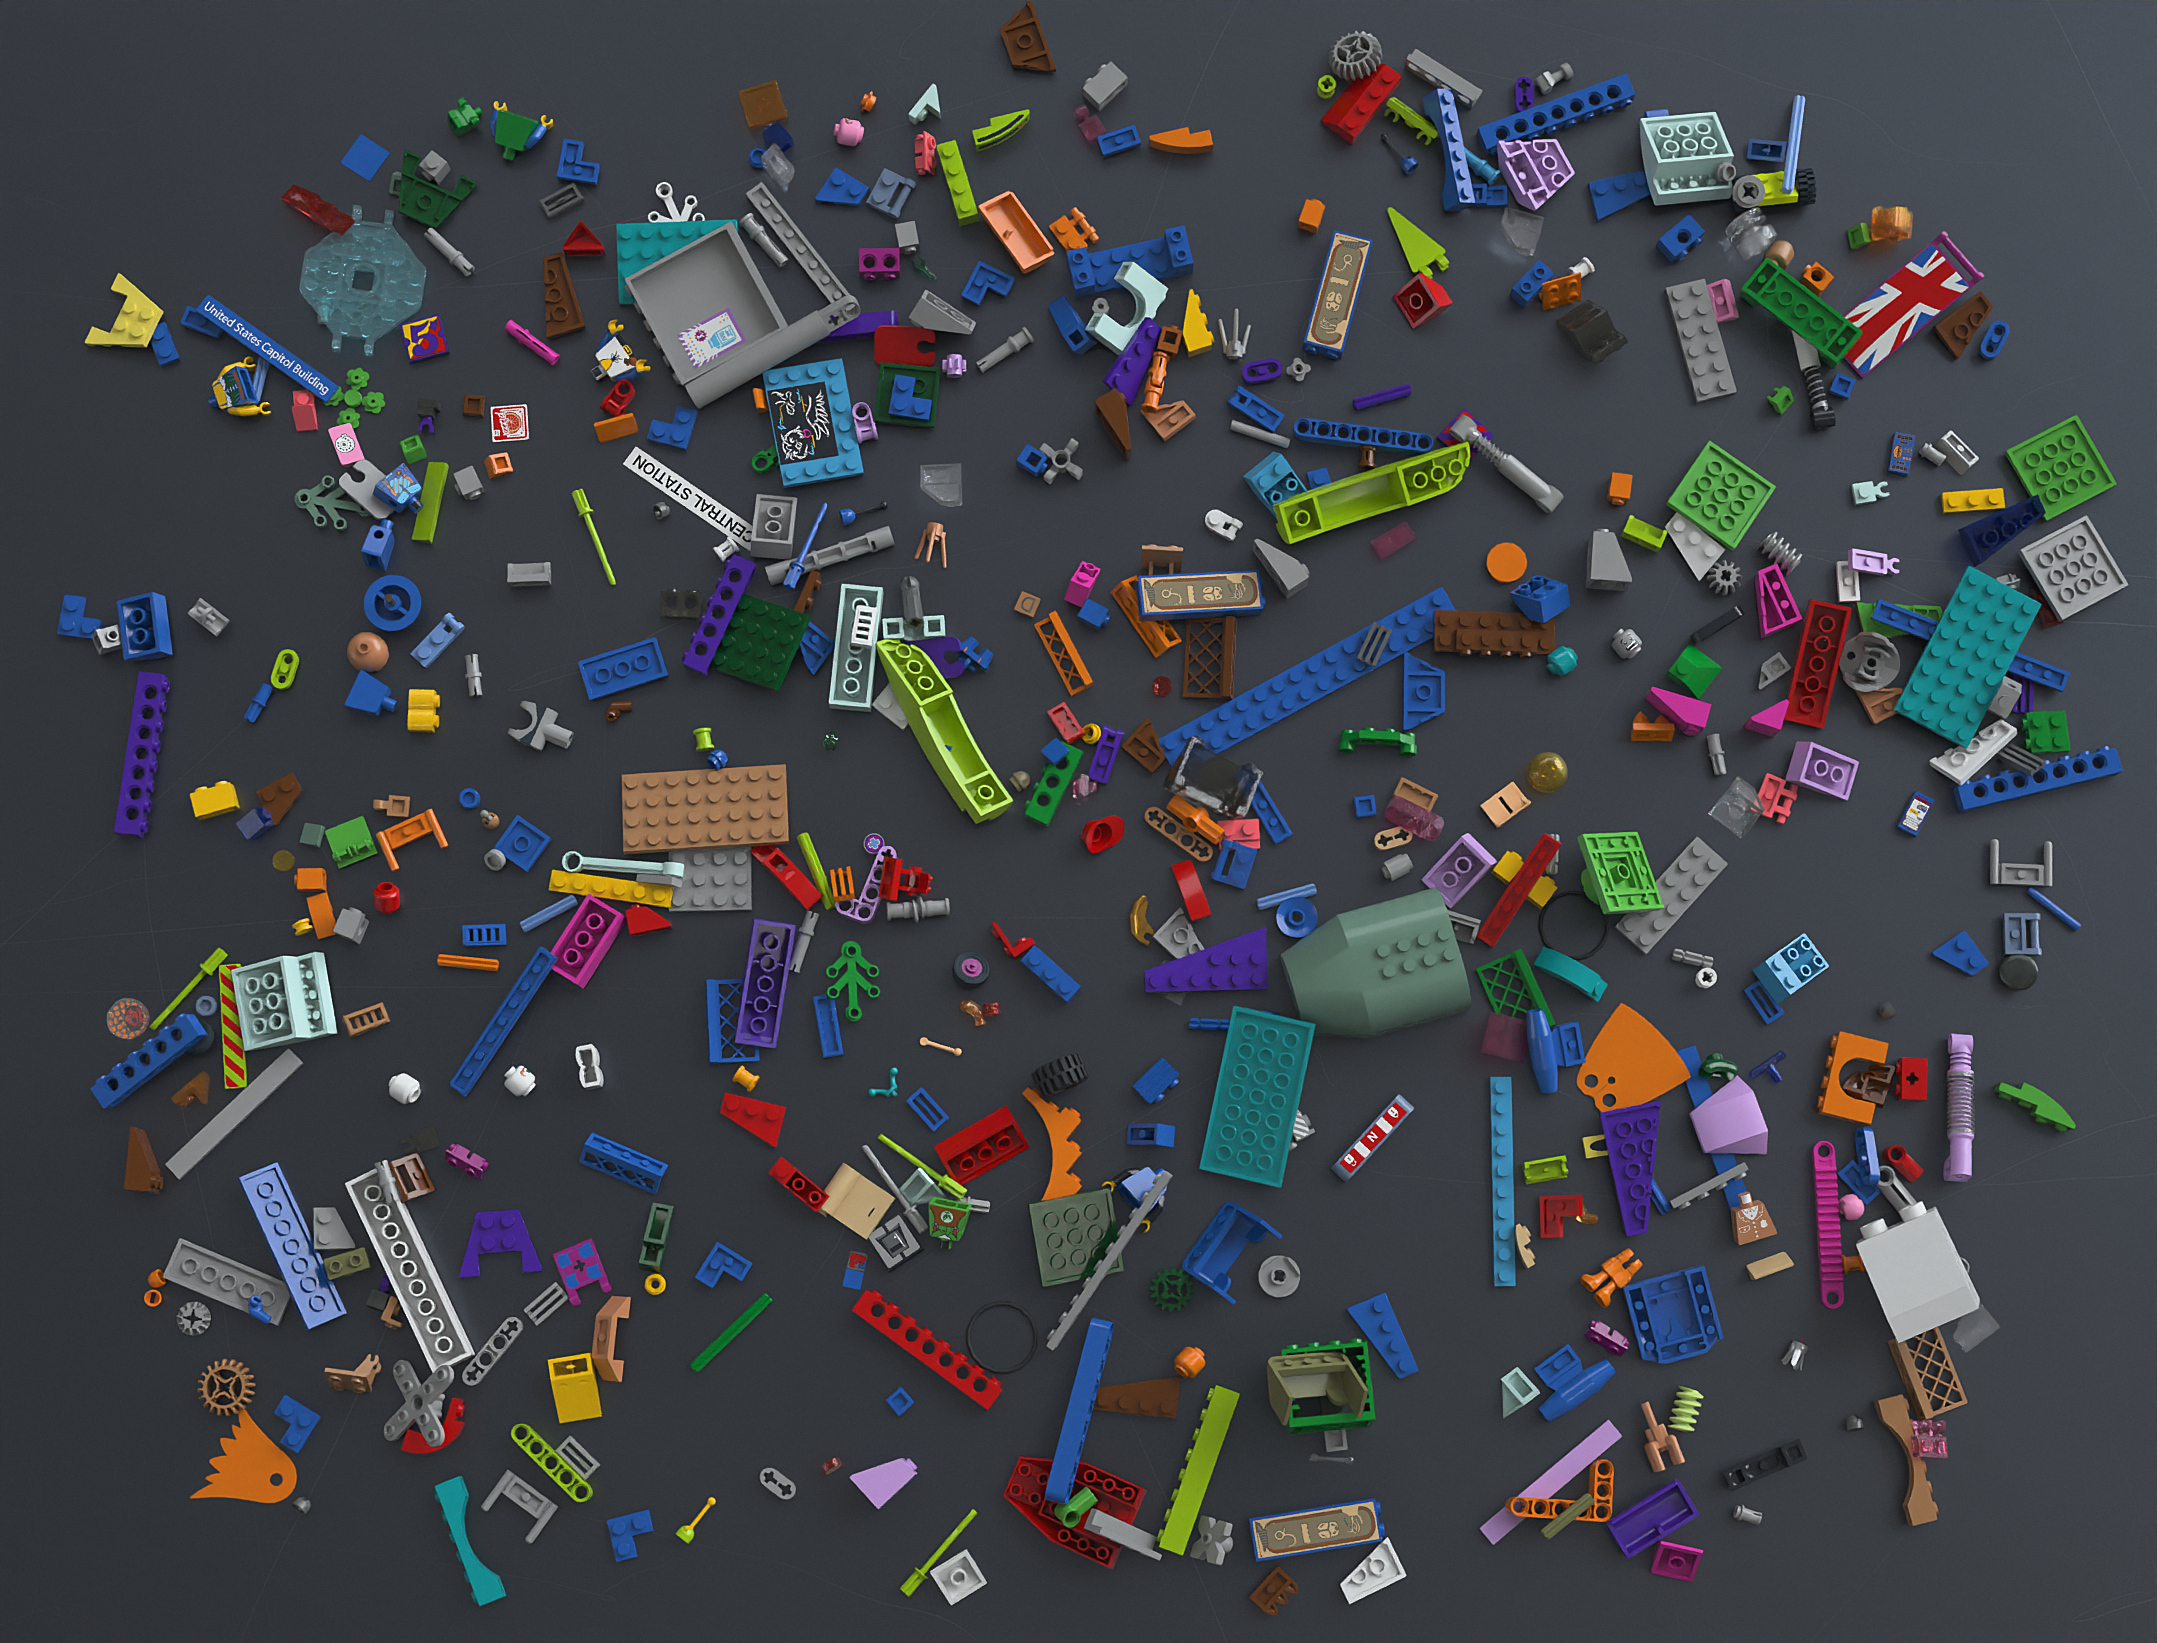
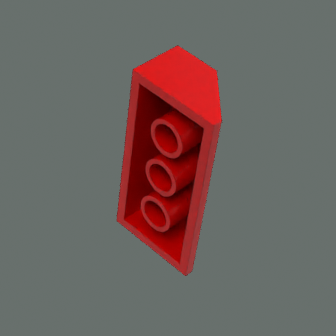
M1380 63L1379 66H1376V71H1370V76L1364 75L1363 79L1358 77L1355 81L1352 80L1320 122L1353 145L1398 88L1402 76L1386 64Z
M1004 1106L935 1145L934 1148L951 1179L962 1186L1028 1149L1029 1145L1008 1107Z

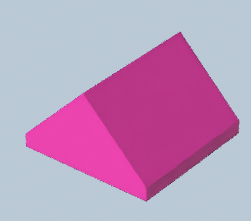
M1788 699L1752 716L1744 724L1745 728L1774 737L1782 728L1789 704Z
M1657 1541L1651 1573L1693 1582L1703 1550Z

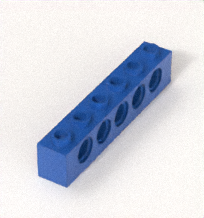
M181 1014L176 1017L174 1024L170 1027L162 1028L156 1038H151L144 1042L142 1049L130 1053L126 1057L128 1060L111 1068L112 1072L110 1074L104 1075L95 1081L96 1085L90 1089L103 1109L114 1108L208 1035L194 1014ZM179 1030L182 1033V1037L180 1040L177 1037V1033ZM163 1043L166 1045L165 1052L161 1049ZM147 1055L150 1057L149 1064L145 1061ZM131 1067L134 1069L133 1077L130 1075ZM115 1080H117L118 1082L117 1089H115L114 1087Z

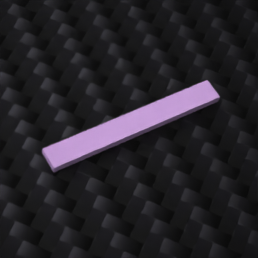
M1607 1420L1516 1497L1549 1499L1620 1439L1622 1435ZM1518 1500L1513 1504L1515 1512L1521 1509V1504ZM1539 1502L1534 1505V1510L1541 1505ZM1503 1507L1479 1529L1494 1545L1526 1517L1510 1515L1506 1508Z

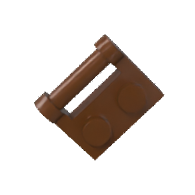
M418 1153L388 1163L392 1177H395V1185L401 1195L400 1200L402 1204L435 1191ZM398 1167L401 1168L403 1175L410 1187V1193L408 1192L402 1180V1177L397 1169Z

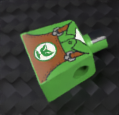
M938 1197L932 1198L929 1203L930 1235L940 1238V1248L951 1249L952 1240H960L964 1233L972 1204Z

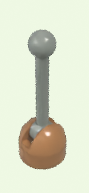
M487 810L480 812L482 823L487 829L492 830L498 827L500 821L495 813H488Z

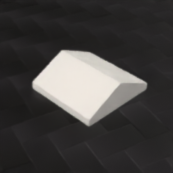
M967 1549L930 1571L950 1605L955 1604L987 1584Z

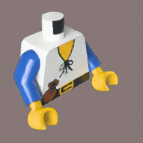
M612 320L608 324L609 329L603 336L595 355L600 365L592 369L591 372L597 381L608 375L612 382H618L623 379L632 383L643 372H649L650 367H643L647 360H637L622 336L616 333L623 330V325H619L616 328L615 323L618 320Z

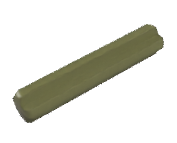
M1588 1493L1583 1495L1540 1531L1542 1536L1546 1540L1551 1539L1595 1502L1593 1497Z

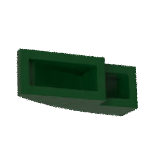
M653 1202L643 1239L644 1244L639 1259V1269L660 1273L674 1206Z

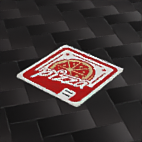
M526 404L491 407L493 442L529 439Z

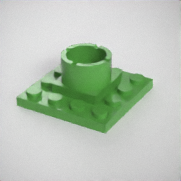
M1638 832L1582 834L1577 837L1587 866L1581 875L1584 891L1591 901L1600 905L1603 914L1659 911L1664 908Z

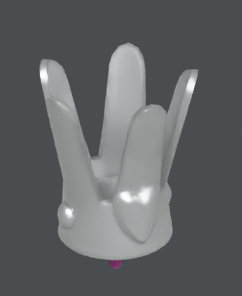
M1803 1338L1801 1342L1793 1341L1789 1351L1781 1360L1783 1364H1787L1792 1357L1791 1364L1793 1368L1797 1370L1800 1364V1371L1802 1370L1804 1354L1808 1349L1806 1345L1802 1344Z

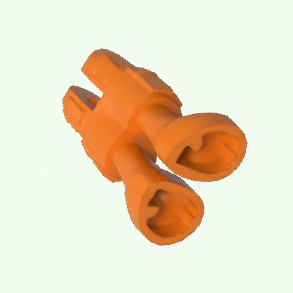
M1630 1248L1605 1261L1601 1265V1272L1598 1274H1584L1580 1277L1581 1283L1590 1292L1596 1290L1608 1277L1610 1278V1282L1593 1295L1603 1308L1610 1305L1612 1292L1616 1288L1621 1290L1622 1287L1626 1286L1632 1279V1276L1643 1265L1639 1259H1636L1627 1268H1623L1622 1264L1627 1262L1634 1254Z

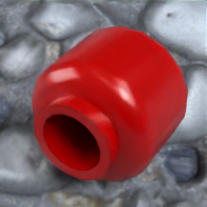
M389 882L380 883L373 890L374 908L383 914H391L400 907L399 889Z

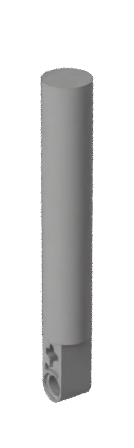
M851 295L844 296L689 382L685 387L697 408L700 409L830 335V332L859 316L860 306L857 299ZM849 304L855 305L852 310L845 309Z

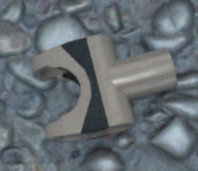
M522 701L520 707L529 711L532 715V723L524 730L509 728L507 734L524 745L542 751L546 741L567 749L574 733L554 724L558 713L542 705Z

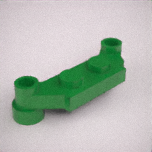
M1363 728V730L1357 732L1353 730L1341 731V742H1339V752L1354 753L1355 744L1400 746V755L1402 756L1417 755L1414 733L1401 734L1400 732H1395L1394 729L1375 731L1373 728Z

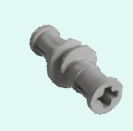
M917 896L916 902L912 900V903H886L887 921H891V918L904 917L905 919L913 917L915 922L918 923L919 916H922V918L924 916L933 917V915L950 916L948 898L942 901L930 900L923 902L921 896Z

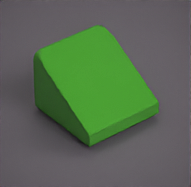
M418 434L399 442L409 464L427 457Z

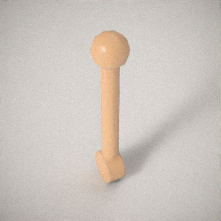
M925 1037L920 1039V1044L923 1046L930 1045L952 1052L955 1056H960L962 1053L959 1048L953 1049L928 1041Z

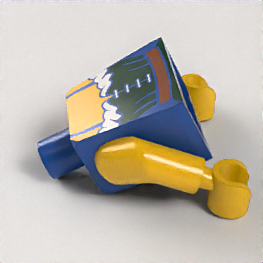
M246 357L244 363L237 362L222 369L218 379L212 384L215 395L208 398L212 408L219 406L221 410L228 411L230 414L237 416L257 415V413H261L263 416L271 415V411H262L264 407H270L269 403L264 402L260 407L256 406L259 402L248 371H255L256 364L247 365L254 361L252 357Z

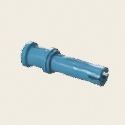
M1464 147L1467 165L1474 170L1473 172L1476 176L1480 175L1488 182L1489 186L1493 185L1500 176L1501 171L1495 170L1488 164L1486 159L1481 160Z

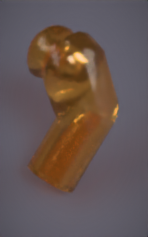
M965 1000L960 1004L962 1012H968L973 1015L975 1027L985 1025L983 1010L980 1005L972 1000Z
M1582 1201V1216H1575L1577 1221L1596 1225L1598 1215L1588 1213Z

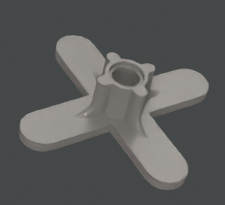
M399 1360L394 1365L393 1375L406 1402L385 1424L384 1436L389 1441H397L416 1421L427 1444L431 1447H439L445 1438L444 1429L438 1418L442 1417V1401L445 1398V1395L442 1393L452 1383L454 1371L451 1366L441 1365L421 1385L409 1361Z

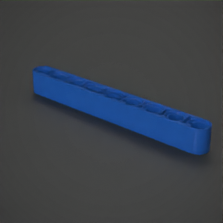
M1096 1318L1091 1319L1046 1487L1045 1500L1065 1505L1069 1501L1108 1354L1114 1322Z

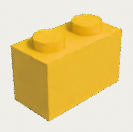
M227 781L218 782L215 784V787L208 789L207 787H200L195 789L194 793H190L195 817L199 820L240 809L234 785L230 782L227 783Z

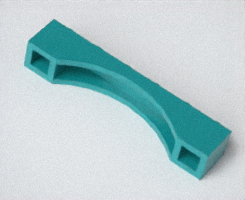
M462 1476L436 1485L434 1496L437 1503H441L444 1511H441L444 1522L449 1523L451 1529L449 1536L452 1543H456L459 1550L456 1551L459 1562L465 1566L466 1571L463 1573L466 1582L472 1585L473 1591H471L474 1603L483 1606L505 1597L506 1593L500 1577L478 1560L468 1543L464 1518L469 1494Z

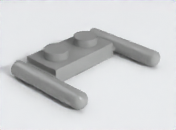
M1992 839L1990 841V884L2051 887L2052 843L2050 841L2044 843V865L1999 864V841Z
M507 1469L481 1505V1509L488 1511L501 1492L539 1519L525 1538L528 1544H532L558 1506Z

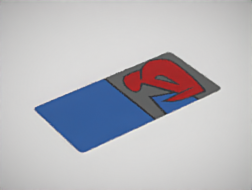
M850 1251L842 1286L860 1290L868 1254Z

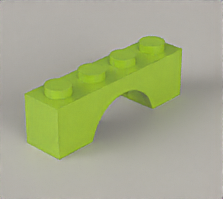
M956 140L936 145L937 155L947 180L959 226L978 222V211Z

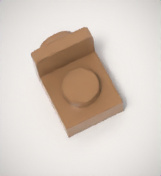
M395 1296L390 1297L381 1319L386 1321L385 1326L396 1330L397 1326L403 1328L404 1323L393 1319L394 1316L399 1315L402 1309L399 1299Z

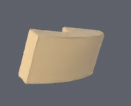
M1519 1223L1514 1226L1515 1245L1525 1269H1528L1535 1264L1533 1261L1535 1259L1534 1254L1529 1248L1526 1249L1524 1245L1531 1242L1529 1239L1531 1234L1525 1225L1521 1226Z

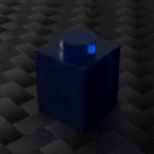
M778 120L774 124H768L764 128V132H762L763 139L778 157L794 145L793 138Z
M256 808L252 809L236 824L247 840H253L261 837L275 823L267 810Z

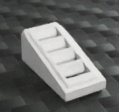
M857 605L851 646L872 649L878 608ZM861 612L872 613V617L861 616L860 614ZM859 620H867V621H871V623H870V624L859 623ZM858 627L869 628V632L859 631ZM857 635L868 636V639L857 638Z

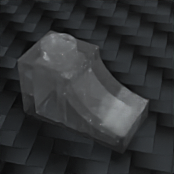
M774 143L761 156L764 171L782 186L784 183L792 180L795 170L794 166L782 153L781 148Z

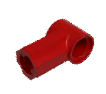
M1901 1145L1887 1146L1883 1150L1882 1157L1884 1161L1891 1164L1909 1183L1915 1181L1924 1171L1906 1153V1150ZM1892 1149L1898 1152L1896 1160L1892 1159L1890 1155Z

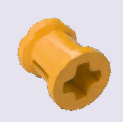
M742 1065L732 1081L740 1083L747 1088L748 1092H751L760 1077L752 1075Z

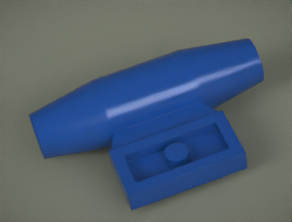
M1543 1009L1527 1011V1041L1533 1072L1541 1093L1556 1092L1558 1090L1557 1065L1569 1067L1585 1063L1579 1023L1573 1021L1557 1025L1551 1031Z
M1567 1344L1534 1369L1544 1384L1555 1390L1538 1408L1540 1414L1549 1423L1571 1412L1606 1384L1616 1373L1614 1368L1605 1359L1583 1370L1581 1360L1569 1344Z

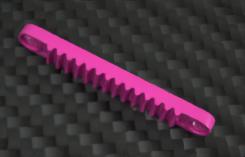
M1820 1141L1812 1148L1820 1294L1822 1304L1828 1309H1835L1840 1307L1844 1300L1837 1168L1834 1146L1828 1141ZM1820 1146L1828 1148L1829 1154L1827 1157H1821L1818 1154ZM1830 1292L1835 1293L1838 1297V1301L1834 1305L1827 1301V1295Z

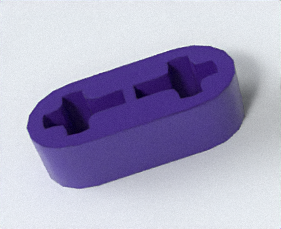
M1524 76L1518 78L1514 86L1515 110L1517 113L1525 111L1523 106H1520L1523 99L1526 100V105H1529L1527 109L1534 107L1533 83L1530 78ZM1521 83H1525V86H1528L1525 94L1522 93V87H1519Z

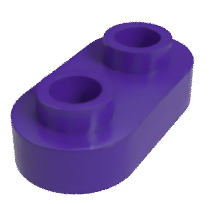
M1274 358L1250 362L1243 367L1242 378L1249 384L1275 380L1281 375L1282 365L1280 361ZM1272 367L1275 369V372L1270 373L1268 369ZM1253 371L1256 375L1254 377H1250L1248 373Z

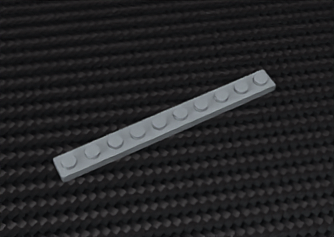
M1169 1172L1158 1173L1152 1182L1155 1186L1151 1192L1147 1190L1140 1201L1143 1203L1139 1209L1135 1207L1129 1218L1131 1221L1128 1226L1123 1225L1117 1234L1119 1239L1115 1244L1112 1242L1105 1251L1108 1254L1105 1260H1099L1093 1269L1096 1271L1092 1278L1088 1277L1082 1285L1084 1291L1080 1296L1076 1294L1070 1303L1073 1307L1069 1313L1066 1311L1063 1313L1058 1321L1061 1323L1058 1329H1053L1046 1338L1049 1340L1046 1346L1052 1351L1057 1348L1173 1177Z

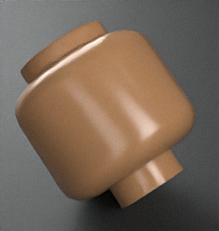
M1775 241L1765 252L1764 259L1769 258L1784 270L1792 261L1794 251L1791 244L1787 241Z

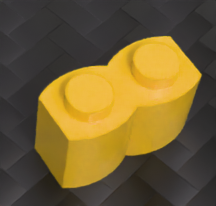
M410 689L408 731L435 733V728L439 727V716L436 715V707L440 706V696L437 695L435 690Z

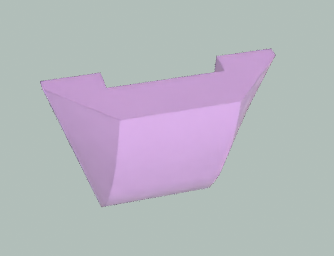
M1556 139L1533 140L1532 142H1521V140L1497 142L1499 170L1516 201L1533 211H1536L1575 174Z
M1738 1075L1689 1113L1704 1153L1767 1154L1768 1129L1753 1090Z

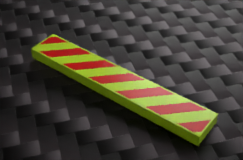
M241 964L219 965L225 1089L247 1088L246 1051L244 1050L231 972L233 969L240 968Z

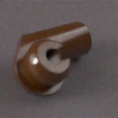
M632 701L613 702L605 711L606 720L613 722L621 712L632 711Z

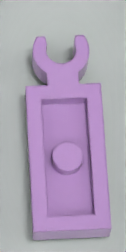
M1859 549L1848 550V570L1880 576L1887 573L1889 575L1899 573V570L1894 569L1892 564L1899 563L1897 558L1887 560V554Z

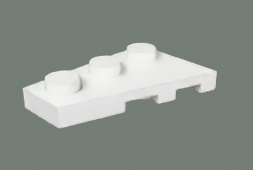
M1676 513L1665 526V529L1696 578L1700 581L1725 549L1679 513Z
M1387 1537L1340 1583L1349 1604L1406 1577L1389 1538Z

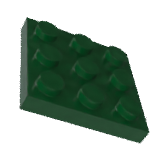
M880 362L874 423L935 429L941 368ZM895 374L915 377L913 397L932 400L929 422L889 415Z

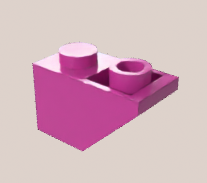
M1082 561L1069 583L1064 600L1083 607L1101 569L1091 563Z

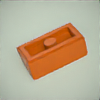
M633 413L594 424L601 443L638 432Z

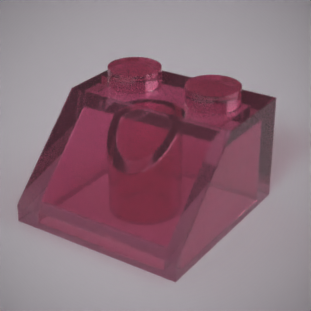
M1490 1012L1481 1052L1523 1063L1528 1044L1527 1021Z

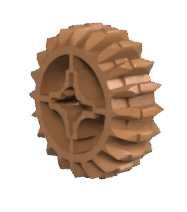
M222 1359L221 1364L219 1361H215V1369L208 1365L207 1370L209 1374L202 1372L201 1375L205 1377V1380H198L199 1384H203V1388H198L197 1392L204 1393V1395L199 1397V1400H207L203 1407L211 1406L209 1412L214 1413L217 1410L218 1416H222L224 1412L226 1416H231V1410L234 1414H239L238 1407L245 1410L246 1406L243 1402L251 1403L252 1400L247 1397L248 1395L255 1394V1392L249 1391L250 1387H255V1383H249V1380H252L254 1376H246L250 1369L246 1367L242 1370V1362L236 1365V1360L231 1359L228 1365L227 1359ZM231 1370L236 1375L226 1380L219 1373ZM214 1379L217 1387L212 1395L211 1384ZM241 1380L242 1390L239 1396V1394L236 1391V1387ZM224 1384H230V1387H228L230 1388L229 1392L223 1391ZM227 1396L234 1402L229 1405H221L216 1401Z

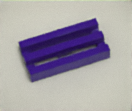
M2012 674V680L2016 682L2018 678H2021L2022 688L2020 709H2017L2016 701L2011 713L2025 714L2033 712L2034 682L2028 680L2027 710H2025L2026 679Z

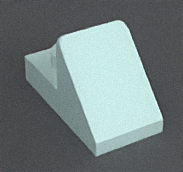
M935 84L930 86L909 112V121L916 125L919 120L923 121L928 114L927 110L941 118Z

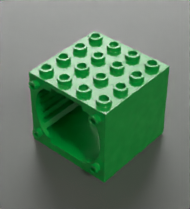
M1351 1339L1348 1344H1341L1340 1341H1330L1326 1346H1319V1343H1308L1305 1348H1298V1345H1287L1284 1350H1281L1279 1356L1332 1351L1341 1352L1347 1356L1368 1389L1361 1418H1357L1354 1413L1298 1418L1297 1415L1300 1407L1293 1405L1295 1399H1293L1288 1422L1285 1425L1286 1435L1367 1428L1375 1421V1410L1367 1342H1362V1339Z

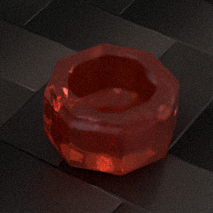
M1159 676L1153 680L1152 690L1157 696L1165 697L1171 692L1172 682L1168 677Z

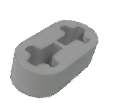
M766 1468L761 1472V1483L777 1496L788 1500L795 1495V1484L776 1469ZM773 1472V1478L778 1482L776 1484L772 1481L766 1483L764 1474ZM780 1483L784 1486L789 1484L792 1493L790 1495L785 1494L784 1496L782 1494L783 1490L778 1485Z

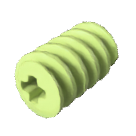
M1678 1386L1683 1390V1392L1676 1393V1396L1681 1400L1674 1401V1404L1679 1408L1671 1410L1676 1415L1669 1418L1674 1425H1667V1427L1682 1432L1694 1431L1695 1429L1690 1426V1423H1697V1421L1692 1418V1415H1699V1412L1694 1407H1701V1404L1696 1399H1703L1704 1396L1696 1390Z

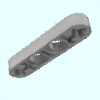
M510 1317L503 1322L463 1371L462 1379L465 1384L475 1386L483 1380L522 1332L523 1323L520 1319ZM509 1322H517L516 1327L518 1330H512L508 1334L512 1336L510 1340L506 1335L501 1334L502 1330L507 1332L510 1329ZM497 1337H502L505 1340V1346L502 1349H497L494 1346V1341ZM485 1353L489 1354L492 1358L491 1363L487 1366L482 1365L480 1362L481 1356ZM475 1363L480 1368L485 1369L483 1373L481 1372V1370H479L476 1373V1381L468 1380V1372H474L477 1369V1367H474Z

